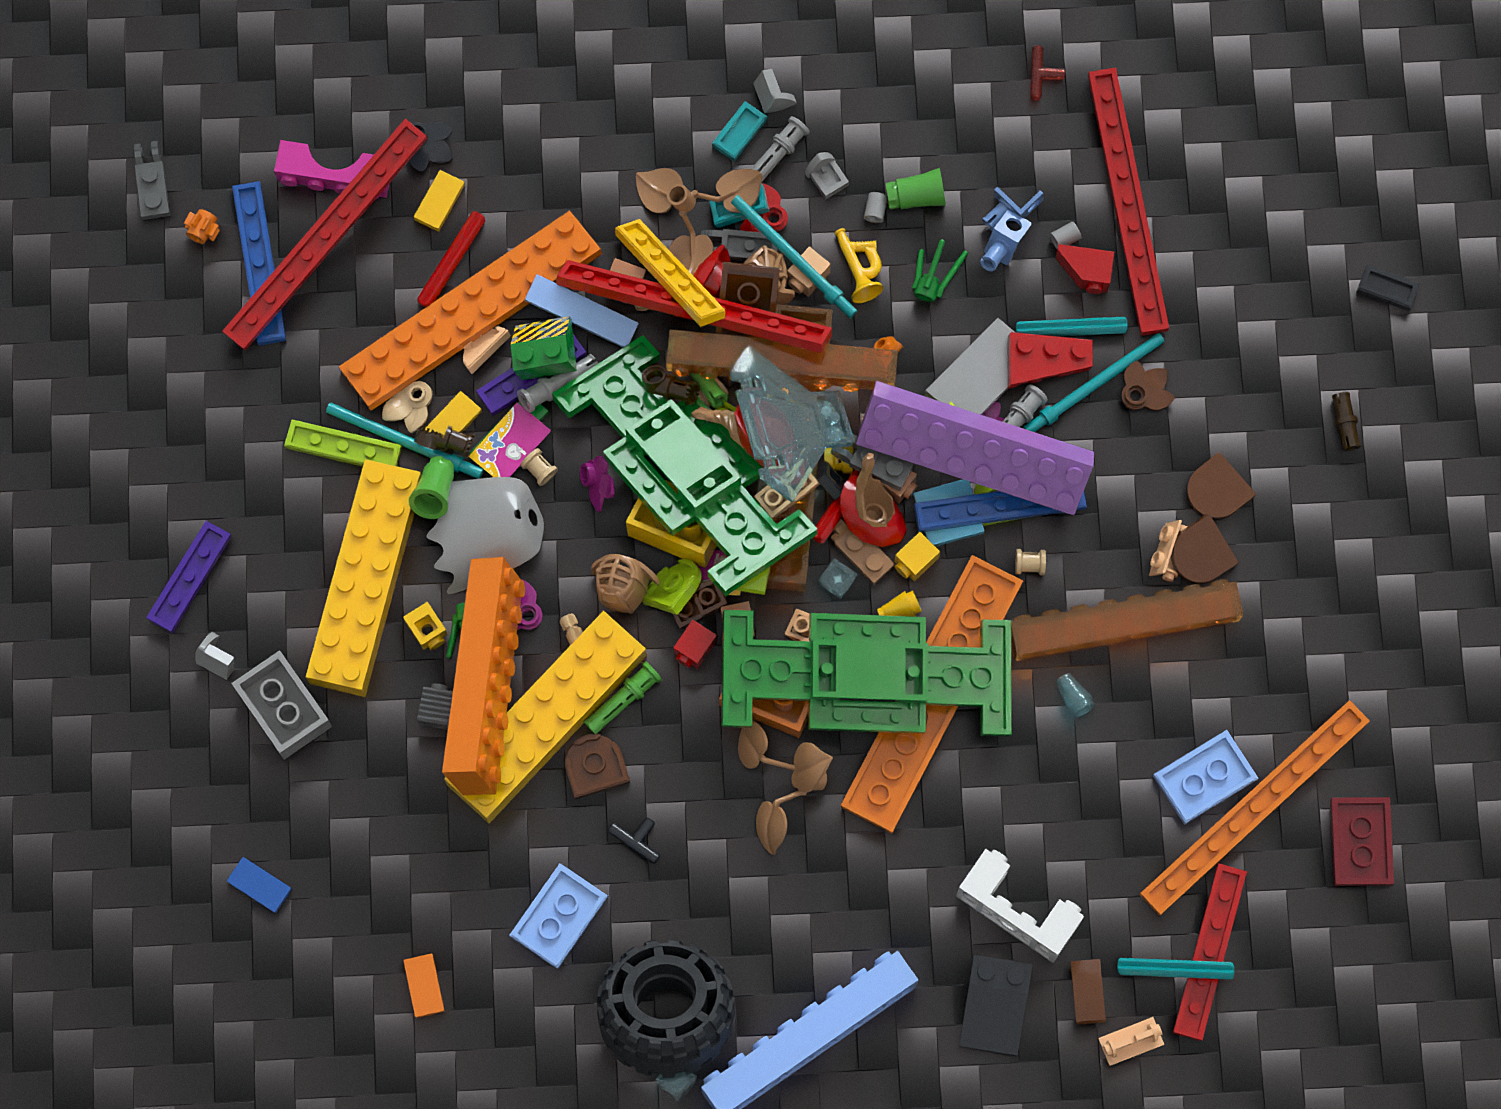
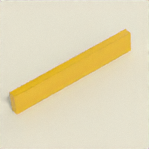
M640 219L615 227V235L700 327L725 318V309Z

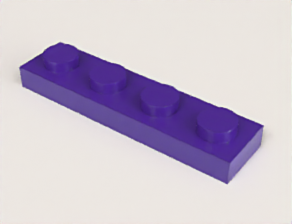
M573 334L577 362L586 356V351ZM512 367L478 389L476 393L490 414L494 416L519 400L518 390L530 388L537 384L539 378L522 381L513 371Z
M205 521L146 617L148 621L173 634L232 537L230 533Z

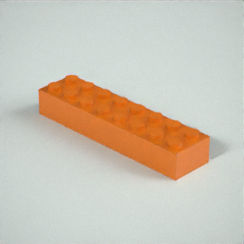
M504 557L471 559L442 769V773L462 795L496 794L497 784L501 781L500 759L505 752L503 736L504 730L508 727L507 705L512 698L510 688L511 676L515 673L514 650L518 648L517 627L522 620L520 604L521 597L525 595L523 580L519 578Z

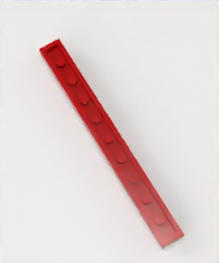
M1116 68L1091 71L1088 73V80L1140 336L1168 332L1169 324Z
M404 119L222 332L246 351L428 139L427 136L407 119Z
M567 260L557 275V285L694 320L660 283ZM714 297L725 309V318L710 323V325L818 353L823 352L832 337V327Z

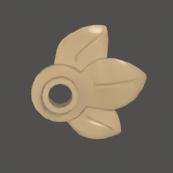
M415 381L395 394L383 407V420L399 421L404 419L410 433L417 431L419 426H422L428 418L427 406L433 398L430 386L425 382ZM416 391H422L420 398L413 397Z

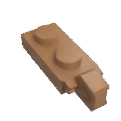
M840 519L833 529L835 534L831 536V539L835 542V546L875 585L895 564L878 546L862 542L848 529L846 523Z

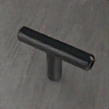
M646 817L633 835L616 823L611 824L608 829L611 835L651 863L656 864L659 860L660 854L643 843V840L655 825L652 819Z

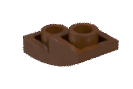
M709 580L698 586L695 593L678 615H673L678 627L683 629L689 626L692 620L697 622L721 609L720 607L726 606L728 602L723 593Z
M1100 959L1071 961L1076 1025L1106 1022Z

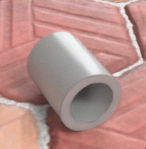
M878 192L869 193L864 219L873 223H882L888 197Z
M1070 222L1050 233V238L1057 249L1058 244L1071 245L1080 240L1081 233L1076 224Z

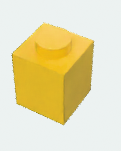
M919 532L895 555V568L904 578L910 577L915 582L939 559L940 551Z

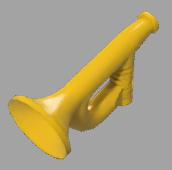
M844 228L836 230L834 234L838 238L839 245L856 281V288L851 296L852 301L864 303L876 298L883 291L881 283L870 280L876 277L882 268L880 257L876 251V241L850 242ZM855 252H865L870 262L869 268L861 266Z

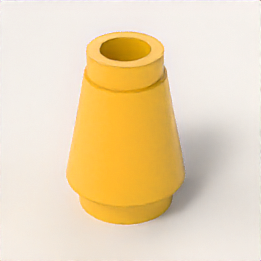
M904 591L877 609L879 615L916 617L917 613L922 612L913 591L908 593Z

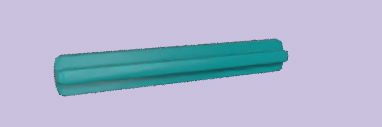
M1126 317L1020 321L1016 323V333L1046 336L1117 334L1127 331Z
M1119 958L1117 964L1118 973L1121 975L1233 979L1235 974V967L1231 962Z

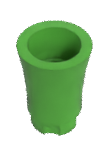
M940 168L919 175L896 179L897 182L886 183L890 210L900 207L902 210L913 207L946 206Z
M435 456L424 467L421 478L409 497V505L417 515L427 519H438L447 513L449 493L455 470L451 460H447L442 456Z

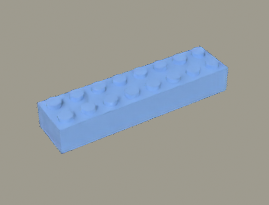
M889 951L884 953L874 961L875 964L871 970L867 972L863 968L850 978L851 981L845 988H842L841 985L835 987L826 994V1001L822 1004L812 1003L802 1011L801 1018L796 1022L789 1019L777 1028V1035L771 1039L765 1036L753 1045V1051L747 1056L740 1053L728 1062L729 1068L721 1074L716 1070L704 1078V1085L701 1087L702 1094L713 1109L744 1108L914 990L918 979L898 951L892 955Z

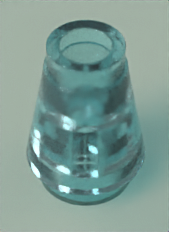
M1071 673L1061 676L1056 681L1069 713H1073L1077 718L1093 709L1095 706L1092 701L1093 696Z

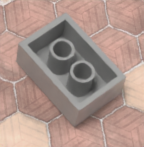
M280 650L231 683L284 760L332 727Z

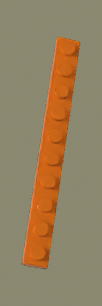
M1349 700L1140 893V896L1159 916L1162 915L1363 729L1370 720Z

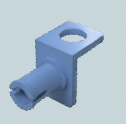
M996 187L994 189V197L998 200L999 204L983 217L982 221L986 226L989 225V229L993 231L1007 210H1011L1025 219L1044 200V193L1040 190L1020 209L1006 194Z
M1007 210L993 229L984 250L986 254L980 260L982 267L988 271H995L1000 262L1008 265L1018 243L1030 228L1031 222L1011 210ZM1015 221L1020 225L1021 229L1019 231H1012L1006 226V222Z

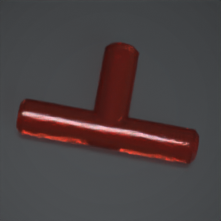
M1036 45L1032 48L1031 98L1039 100L1042 98V79L1063 80L1065 78V69L1043 67V47Z

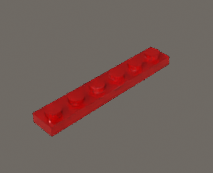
M1218 863L1192 961L1223 962L1247 871ZM1187 978L1173 1034L1200 1042L1203 1040L1218 979Z

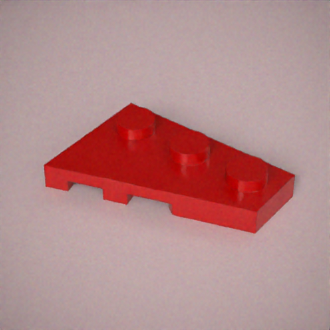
M1010 332L1008 335V389L1028 382H1040L1042 379L1050 377H1062L1089 371L1093 366L1092 340Z

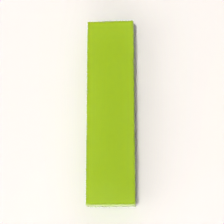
M291 420L284 445L285 449L362 467L365 459L397 466L402 446L399 444L297 420Z

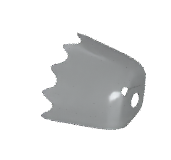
M492 477L453 481L449 493L447 513L438 518L436 525L427 534L428 539L441 544L444 550L443 555L437 560L434 568L451 572L454 575L453 583L448 588L447 593L454 594L467 589L471 559L504 557L512 568L530 560L540 550L544 522L528 485L520 479ZM519 509L521 519L515 517V510ZM529 509H532L536 514L537 526H533L530 522Z

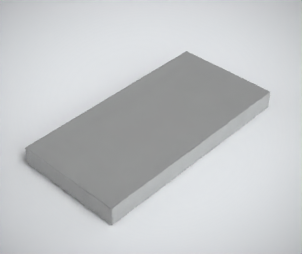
M997 318L926 389L924 395L949 404L951 401L956 407L983 415L1008 389V335L1014 331Z

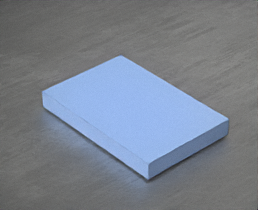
M1227 730L1153 775L1184 825L1259 779Z
M559 863L509 936L559 969L607 900L608 895Z

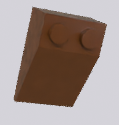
M723 262L719 299L775 313L780 268ZM716 326L714 346L771 352L772 340Z

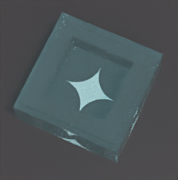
M834 558L818 580V584L842 599L858 577V574Z

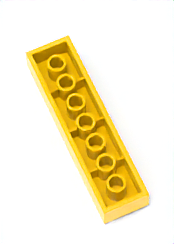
M365 459L306 673V679L309 684L366 697L415 514L409 505V497L421 478V472Z
M603 611L507 712L508 727L504 730L503 736L505 752L500 759L501 781L497 784L496 794L462 795L445 777L444 780L447 786L486 822L490 823L584 724L583 721L590 717L647 657L646 648Z

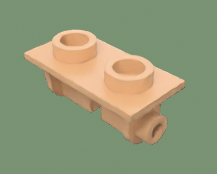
M1181 520L1168 522L1161 529L1158 549L1150 561L1152 567L1149 576L1163 574L1162 579L1173 582L1174 578L1178 577V573L1171 561V555L1177 535L1188 527L1181 525Z
M1153 1017L1098 1038L1109 1066L1164 1045L1161 1037V1028L1159 1024L1155 1023Z

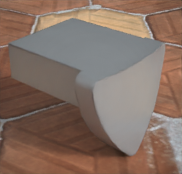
M772 69L763 70L753 83L764 114L783 110L797 103L794 95L781 93Z
M828 152L818 153L811 160L805 171L806 177L812 179L825 200L849 186L848 179L836 164L833 155Z
M211 632L197 648L195 661L199 666L227 680L233 672L234 657L215 647L219 635Z

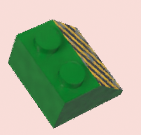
M570 316L515 326L511 341L513 371L522 381L577 371L572 319Z

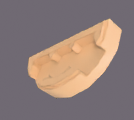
M495 327L496 329H491L484 335H480V338L474 342L471 341L463 347V363L471 374L511 337L508 330L502 327Z

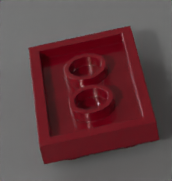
M1390 797L1331 798L1334 886H1393L1394 868Z

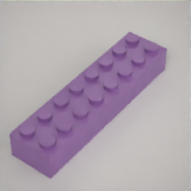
M879 381L875 383L856 442L857 445L1074 515L1094 462L1093 451Z

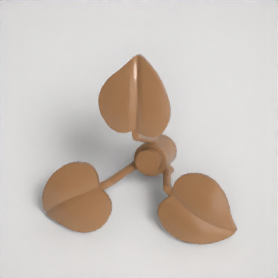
M669 168L636 173V185L643 204L651 212L657 214L666 213L672 206L679 211V215L683 218L689 230L690 237L683 235L676 238L670 245L669 251L692 273L694 267L702 263L713 252V244L710 238L706 235L695 236L694 228L687 216V212L695 207L696 198L718 203L723 201L724 207L728 211L740 213L731 204V201L739 195L752 207L759 196L763 177L761 172L754 169L730 171L723 175L716 184V190L721 195L719 197L699 193L696 190L690 192L683 185L681 176Z
M752 720V727L742 728L739 736L738 754L742 764L746 768L753 769L761 761L766 764L793 770L792 784L795 788H798V791L776 799L773 804L769 801L763 802L756 816V830L760 842L770 854L776 855V850L782 844L787 831L786 814L779 807L780 804L798 796H805L807 792L812 790H823L827 784L826 770L833 757L821 751L814 744L805 742L797 748L794 756V765L766 758L764 756L768 747L766 733L757 722Z

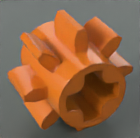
M199 209L196 215L189 212L184 221V228L188 229L186 232L187 237L199 244H205L207 239L214 241L220 231L218 229L219 225L216 224L217 217L203 209Z

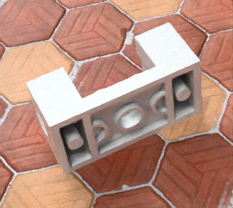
M985 849L960 885L956 897L1054 963L1084 917L1080 914V907L1069 900H1066L1064 903L1059 899L1040 928L1035 925L1037 921L1025 912H1022L1020 915L1012 910V904L1002 896L998 895L996 898L992 896L1007 875L1010 865L1006 863L1008 859L996 850L990 852Z

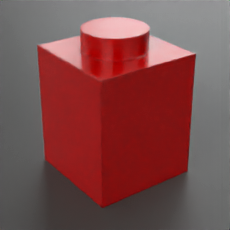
M692 620L673 647L674 654L677 656L675 659L687 668H690L692 665L698 669L716 644L717 635Z

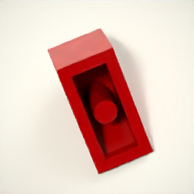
M1058 244L1055 259L1080 289H1086V292L1091 294L1108 292L1114 252Z

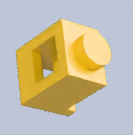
M428 602L403 617L406 625L423 650L428 647L430 650H434L444 644V637L448 635L447 631ZM425 627L433 628V631L428 635L423 634Z

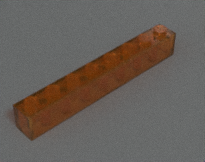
M670 330L666 366L667 371H671L672 374L677 376H688L689 373L700 374L701 377L707 379L727 376L733 381H745L746 378L757 379L758 382L763 384L782 381L786 382L789 386L796 387L802 386L804 383L814 384L819 389H830L831 386H837L851 392H856L860 389H871V392H873L876 381L895 387L898 350L827 344L823 352L818 353L764 338Z
M1227 579L1212 582L1211 586L1200 588L1199 584L1184 587L1183 591L1172 593L1171 589L1156 592L1155 596L1144 598L1143 594L1127 597V601L1118 603L1114 599L1101 601L1098 603L1099 606L1090 608L1086 604L1071 607V611L1059 613L1058 609L1043 612L1042 616L1031 618L1030 614L1017 616L1014 618V621H1011V644L1015 661L1238 622L1244 614L1237 582L1228 583Z

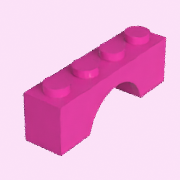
M280 140L274 173L277 181L286 186L301 184L307 185L308 188L323 191L326 188L333 189L341 194L372 158L373 154L362 153L360 158L351 166L332 170L322 167L312 158L308 144ZM389 184L376 199H379V197L387 198Z

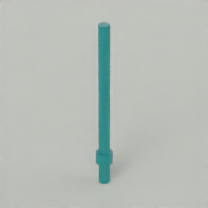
M739 195L731 201V204L825 294L824 298L831 305L835 304L849 319L857 313V310L843 297L844 293L836 285L832 286Z
M1157 333L1052 407L1048 405L1041 410L1039 416L1023 426V429L1036 432L1044 425H1051L1058 420L1060 414L1124 371L1130 364L1138 361L1164 343V338L1160 333Z
M330 402L327 406L326 413L429 458L442 456L447 460H451L454 464V472L456 473L461 471L477 479H480L483 475L484 469L464 461L465 458L455 453L450 455L439 449L426 448L415 443L414 438Z

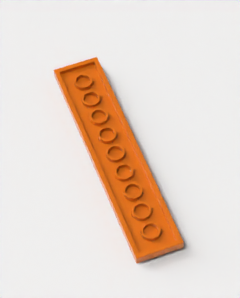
M568 211L433 302L430 306H427L339 366V369L370 411H372L462 350L466 344L471 341L474 342L480 338V335H484L530 304L524 301L536 274L557 283V275L567 260L587 265L602 255L601 248L571 211Z
M972 555L926 642L928 646L980 648V621L982 619L1004 620L1023 584V580ZM926 705V732L924 734L879 732L840 808L892 834L958 706Z

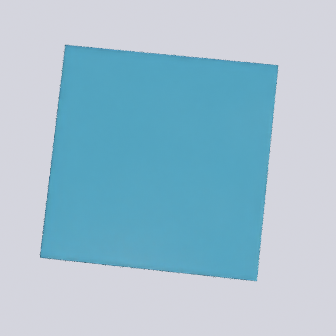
M964 479L913 493L915 503L973 495L970 482ZM981 523L924 533L926 538L936 547L984 534V528Z

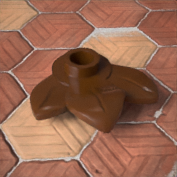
M1138 361L1130 364L1124 373L1126 386L1121 393L1123 404L1131 410H1140L1146 407L1157 411L1168 407L1175 397L1170 392L1163 390L1167 382V369L1153 368L1145 371ZM1137 393L1140 396V400L1134 401L1130 395Z

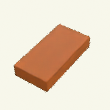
M433 954L403 960L415 1018L445 1012Z

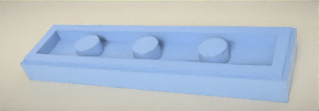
M536 274L524 301L559 318L570 316L572 324L622 348L630 343L638 326V322L563 286H559L557 283Z

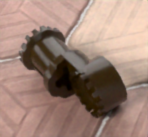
M659 365L646 368L641 375L644 388L648 393L651 392V394L663 396L666 400H681L686 405H694L696 400H698L696 395L699 396L697 392L700 391V384L697 381L687 382L679 380L677 376L667 374L666 369ZM655 376L662 377V379L658 382H649V380L651 378L653 379Z
M448 425L445 435L437 431L434 432V430L429 432V428L425 430L426 427L419 426L414 439L415 443L433 450H445L447 448L461 453L463 458L467 459L470 451L469 448H471L475 437L474 434L466 435L453 430L452 426Z

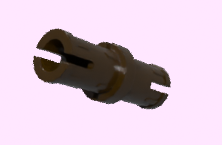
M1340 392L1339 396L1337 394L1332 395L1337 416L1335 425L1340 430L1343 451H1353L1354 447L1356 449L1361 448L1356 427L1358 418L1353 413L1350 392Z

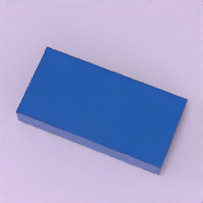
M242 857L227 879L230 885L275 914L292 891L291 887Z

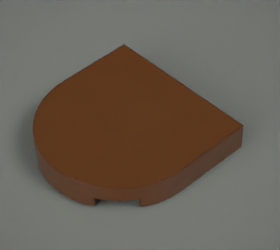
M1220 452L1215 454L1192 474L1187 486L1188 502L1192 509L1202 517L1210 514L1212 519L1230 517L1256 496V493Z
M1206 514L1177 535L1171 555V561L1176 572L1181 577L1192 582L1211 581L1239 563L1210 514Z
M587 734L575 740L569 748L565 758V767L575 800L631 783L621 750L608 737L600 734Z

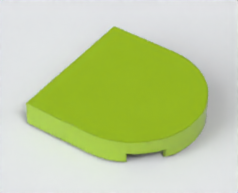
M689 559L677 560L679 563L670 569L664 567L656 575L661 581L659 586L652 581L642 602L645 605L678 615L697 590L701 582V570Z

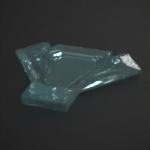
M746 346L731 369L730 375L732 381L741 383L742 389L736 390L735 393L754 459L763 460L765 468L758 470L759 476L763 482L790 502H793L826 448L850 447L855 442L840 390L810 392L752 347ZM775 459H777L779 466H776Z

